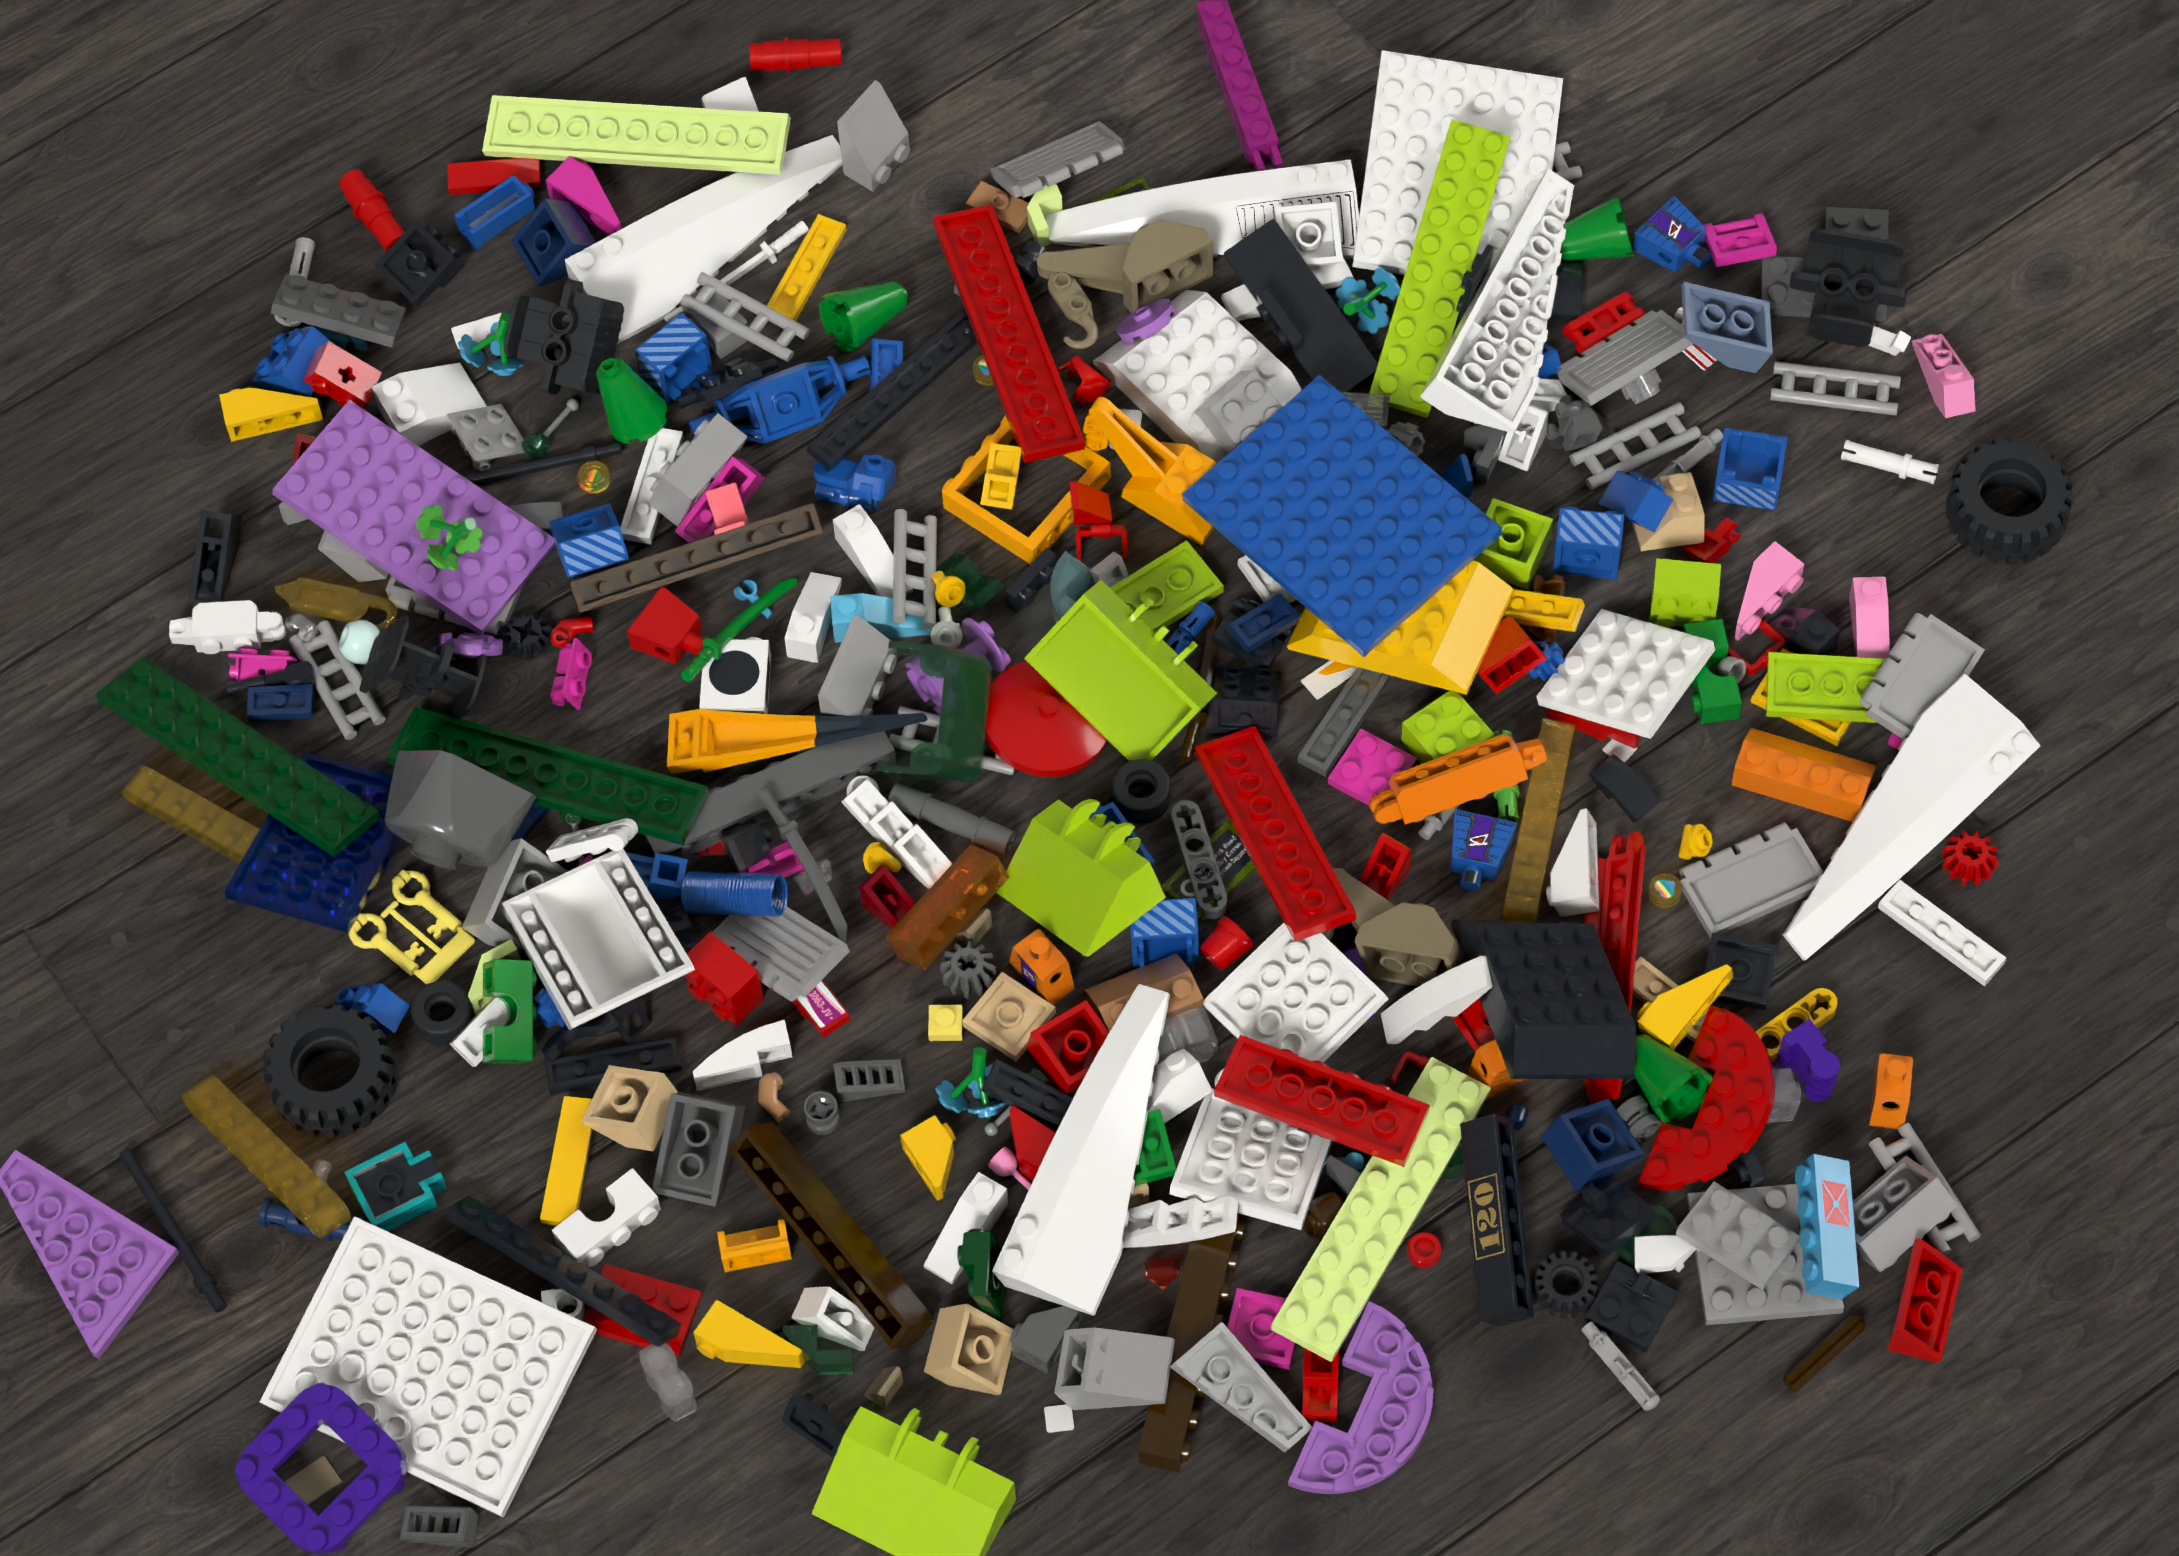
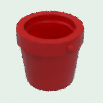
M1222 916L1216 923L1215 928L1201 944L1199 950L1215 967L1223 971L1242 954L1247 953L1254 944L1237 924L1228 917Z

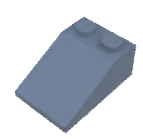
M1684 282L1681 285L1684 337L1727 367L1757 373L1773 354L1769 301Z

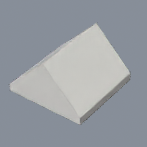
M1337 201L1274 208L1276 222L1308 266L1343 263Z

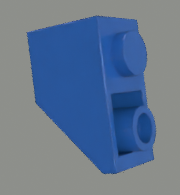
M381 983L347 986L336 998V1003L344 1005L347 1012H349L350 1008H355L362 1011L364 1018L370 1016L377 1023L378 1029L382 1030L384 1034L395 1033L410 1007L409 1004Z

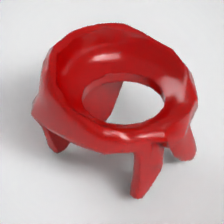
M1074 355L1069 362L1057 367L1058 372L1069 369L1067 373L1069 379L1078 373L1083 380L1072 397L1073 401L1081 402V407L1096 401L1098 397H1103L1105 392L1112 386L1110 380L1086 364L1078 355Z

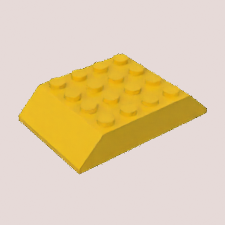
M1472 561L1365 657L1360 655L1306 607L1287 644L1288 650L1467 695L1514 590L1481 563Z

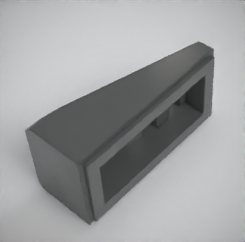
M900 1059L833 1063L839 1103L906 1092ZM892 1070L894 1083L887 1084L886 1071ZM879 1072L881 1084H874L872 1073ZM859 1075H866V1085H860ZM852 1077L854 1085H847L846 1078Z
M406 1505L400 1539L410 1542L473 1548L479 1515L470 1507ZM418 1515L423 1516L420 1532H415ZM432 1517H436L434 1531L430 1532ZM450 1519L448 1533H444L446 1520Z

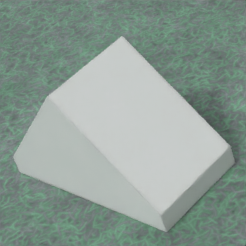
M1528 405L1514 433L1507 432L1498 460L1528 471L1546 437L1548 412Z

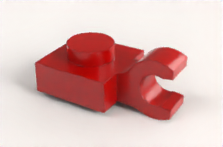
M1725 518L1715 530L1710 531L1705 528L1704 543L1690 544L1683 547L1686 557L1695 562L1716 563L1730 550L1729 545L1735 544L1740 539L1741 535L1733 530L1737 523L1729 518Z

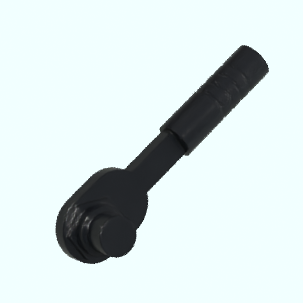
M308 661L288 665L282 672L269 675L263 674L227 683V691L229 695L247 692L248 687L269 686L283 681L289 685L298 683L313 685L316 681L314 667Z

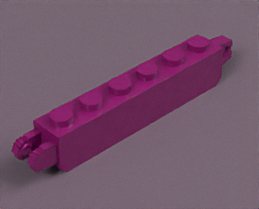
M1200 0V2L1196 3L1198 30L1247 164H1253L1255 171L1265 170L1263 161L1271 160L1274 169L1283 168L1279 152V140L1227 0Z

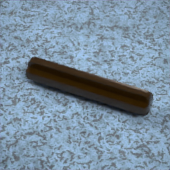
M1855 1314L1850 1315L1784 1375V1384L1791 1391L1797 1392L1864 1331L1865 1323Z

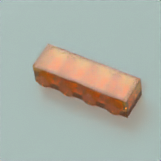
M971 844L886 936L887 941L899 959L924 971L1010 878L998 857Z

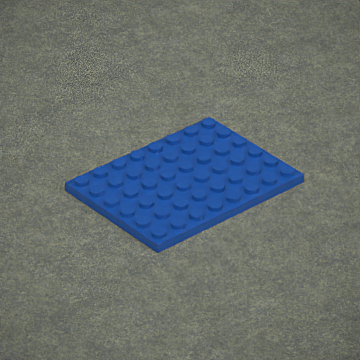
M1320 375L1182 494L1183 501L1363 657L1502 535V528Z

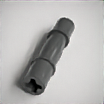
M897 782L889 795L888 803L892 801L900 811L916 817L919 821L924 819L944 830L969 838L975 845L980 844L998 853L1007 855L1015 842L1016 831L990 821L985 816L979 818L957 806L932 798L930 793H924Z

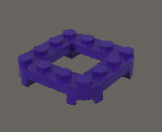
M317 1383L302 1391L247 1446L239 1462L236 1464L235 1472L244 1493L297 1546L310 1554L324 1555L333 1552L338 1553L348 1546L346 1541L394 1492L399 1494L406 1484L404 1480L407 1472L405 1458L407 1456L403 1449L349 1395L335 1386ZM325 1422L368 1466L318 1516L275 1471Z

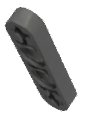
M1182 800L1176 803L1171 811L1174 833L1194 897L1196 898L1198 910L1205 918L1217 919L1223 916L1227 910V894L1200 808L1193 801ZM1187 812L1191 816L1192 829L1187 830L1185 820L1181 818V813ZM1191 839H1199L1204 843V847L1197 852L1188 850L1185 845ZM1207 867L1212 870L1213 875L1210 879L1200 880L1196 878L1194 873L1198 868ZM1212 888L1213 898L1215 901H1218L1217 907H1211V904L1207 903L1208 895L1206 890Z

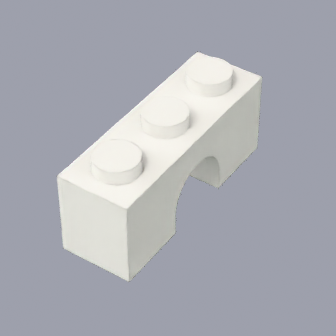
M633 1168L606 1188L609 1202L615 1208L611 1217L601 1222H594L587 1219L578 1209L552 1229L556 1244L566 1255L592 1267L602 1260L605 1252L613 1246H620L630 1238L631 1232L641 1225L651 1223L657 1217L658 1212L661 1210L658 1196Z

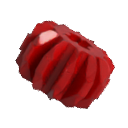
M1963 830L1960 832L1959 838L1953 835L1949 838L1948 846H1945L1942 851L1944 858L1942 867L1943 870L1950 871V881L1959 877L1961 878L1962 887L1967 884L1968 880H1971L1977 887L1980 885L1981 879L1989 881L1992 878V871L1997 869L1999 861L1996 858L1998 854L1997 847L1990 846V836L1980 839L1978 830L1972 836H1969Z

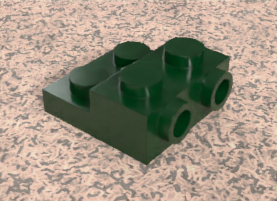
M979 1228L970 1229L968 1232L963 1233V1244L959 1245L957 1249L958 1263L964 1268L969 1278V1295L976 1301L979 1310L1002 1322L1005 1286L992 1272L1002 1249L990 1231Z

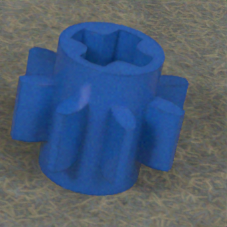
M1546 640L1538 641L1535 644L1547 659L1528 673L1533 679L1540 676L1545 681L1549 680L1553 673H1558L1557 668L1565 662V659L1562 657L1564 652L1556 642L1549 645Z
M542 988L532 998L536 1006V1019L547 1028H551L553 1025L563 1027L565 1022L549 993Z

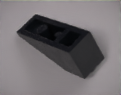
M201 510L188 605L196 606L199 603L223 602L238 548L241 515Z

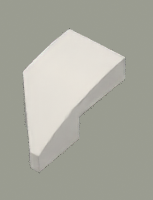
M1675 1235L1635 1237V1269L1638 1274L1639 1272L1644 1274L1673 1269L1679 1273L1684 1268L1683 1263L1695 1250H1700Z

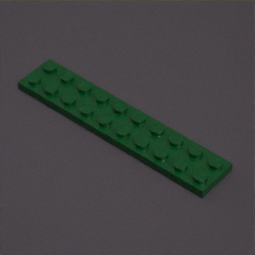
M143 657L97 692L99 703L333 857L380 820L377 809Z
M414 707L387 755L389 764L395 766L398 751L442 750L454 754L532 793L536 797L533 802L535 805L603 824L629 818L636 822L638 826L637 833L679 845H684L709 796L708 786Z

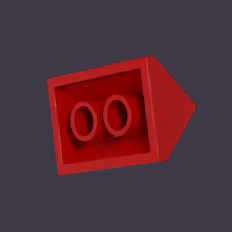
M1921 1238L1915 1239L1888 1350L1937 1363L1942 1361L1963 1269Z

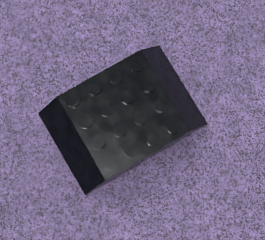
M1452 920L1451 926L1465 962L1479 956H1486L1493 987L1480 997V1001L1511 1079H1632L1635 1065L1636 1025L1594 924L1559 920Z

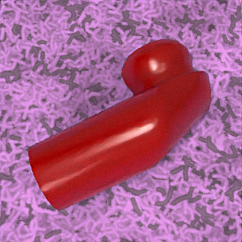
M593 617L562 619L550 634L551 643L558 648H562L565 644H569L577 634L593 633Z

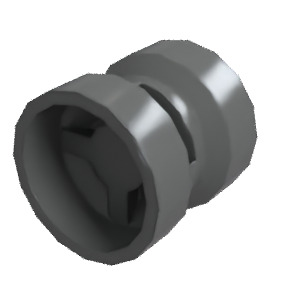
M818 1091L807 1097L804 1103V1111L808 1128L817 1135H827L835 1131L839 1125L840 1118L834 1096L825 1091Z
M1642 1095L1627 1100L1617 1109L1618 1114L1629 1128L1637 1143L1652 1136L1662 1125L1656 1114L1650 1113L1648 1110L1649 1104Z

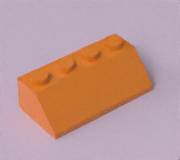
M1750 728L1738 755L1731 785L1853 822L1865 803L1877 765Z

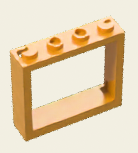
M1005 415L993 435L989 434L986 436L980 450L974 456H969L963 463L961 471L957 476L950 478L944 484L942 489L943 507L1031 564L1045 548L1050 549L1073 523L1070 491L1029 538L963 496L986 470L990 443L1008 445L1014 438ZM1086 446L1085 450L1063 454L1087 470L1077 482L1101 490L1111 479L1110 462Z

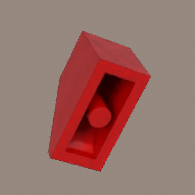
M1013 1105L1009 1110L1018 1168L1023 1176L1033 1181L1056 1133Z

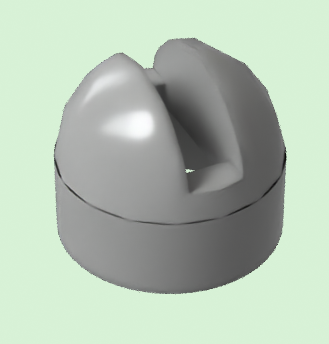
M1725 657L1720 660L1717 666L1720 676L1735 675L1737 684L1744 678L1746 673L1745 662L1736 657Z

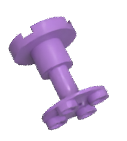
M965 618L962 621L965 636L970 644L953 657L945 654L931 664L925 658L915 656L905 664V667L911 668L906 673L912 686L925 702L931 699L936 704L932 709L939 715L945 716L956 708V700L952 689L966 679L964 672L982 659L997 672H1003L1006 665L1011 662L1007 652L1003 648L998 647L992 639L994 632L985 621H981L979 624L971 618Z

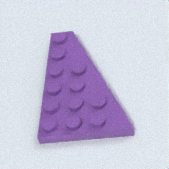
M15 1150L0 1169V1187L94 1357L99 1359L178 1256L179 1252L174 1246Z

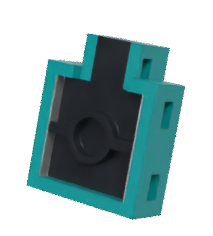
M406 1142L344 1172L368 1222L387 1232L438 1207L434 1194L447 1188L443 1176L429 1150L413 1158Z

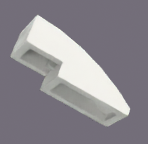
M785 1020L764 1025L747 1032L725 1044L706 1058L693 1071L697 1091L762 1077L760 1064L791 1058L792 1051Z

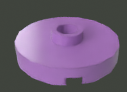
M1169 299L1152 301L1124 318L1116 331L1123 343H1134L1133 338L1137 336L1141 340L1149 338L1170 323L1172 319L1170 314L1171 316L1175 315L1176 310Z
M449 632L439 636L438 647L445 642L454 645L453 653L460 654L461 657L476 658L481 654L496 656L501 655L503 651V641L490 635L483 634L480 636L477 633L464 632L458 638H452L453 634Z

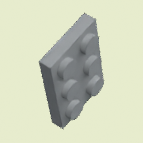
M1713 1182L1679 1225L1675 1234L1761 1290L1766 1287L1798 1245L1800 1239L1799 1235L1716 1182Z

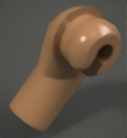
M773 1072L765 1074L760 1079L758 1102L779 1123L789 1115L790 1110L777 1098L778 1090L781 1089L783 1079L778 1073Z

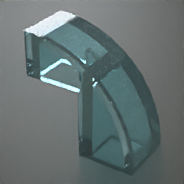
M1066 551L1057 561L1051 576V607L1055 623L1065 615L1076 603L1075 600L1091 585L1090 568Z

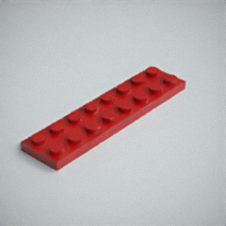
M1256 726L1195 746V754L1294 942L1355 921L1356 911Z

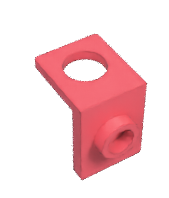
M736 482L705 492L717 527L714 530L715 535L749 523Z

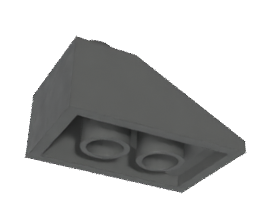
M684 1092L671 1093L652 1191L659 1195L717 1207L733 1160L730 1149L740 1137L746 1106Z

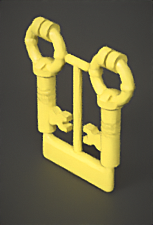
M401 870L397 874L398 876L391 880L393 883L392 892L397 901H393L381 913V917L371 913H357L354 919L348 922V934L355 946L364 949H379L410 976L416 975L427 985L437 981L475 943V938L461 927L462 922L430 896V883L425 874L414 870ZM411 878L417 879L422 884V890H419L414 898L406 897L400 890ZM398 902L409 906L418 905L426 908L437 918L436 924L431 925L427 929L430 935L434 932L433 937L436 940L442 935L441 931L448 928L458 933L440 949L394 909L398 906ZM391 914L437 954L419 970V966L414 961L416 956H420L425 949L422 946L418 949L419 944L415 941L410 946L411 949L403 953L387 939V927L382 918H386ZM368 921H371L378 926L379 932L373 935L370 941H364L356 932Z

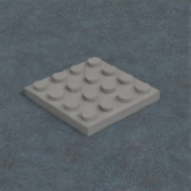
M1797 1184L1728 1190L1800 1236V1216L1797 1212L1799 1202ZM1705 1192L1688 1193L1687 1203L1689 1212ZM1800 1242L1763 1290L1702 1251L1695 1250L1705 1325L1843 1313V1299L1805 1293V1281L1802 1277L1803 1254Z

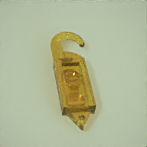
M298 577L297 581L275 586L276 593L289 604L290 610L352 622L362 618L369 607L377 608L387 613V618L383 623L374 624L380 631L393 624L397 618V609L391 600L382 596L360 592L359 589Z

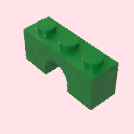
M1717 619L1684 624V633L1711 640L1715 647V651L1691 683L1694 692L1690 694L1693 713L1698 712L1700 724L1739 719L1742 702L1736 676H1717L1708 669L1709 666L1718 664L1728 654L1729 646L1723 620Z
M493 959L483 963V997H496L500 999L508 1010V1019L504 1026H492L483 1030V1063L524 1064L533 1061V1056L536 1052V1039L533 1036L536 1006L532 1003V990L536 985V973L532 970V961Z

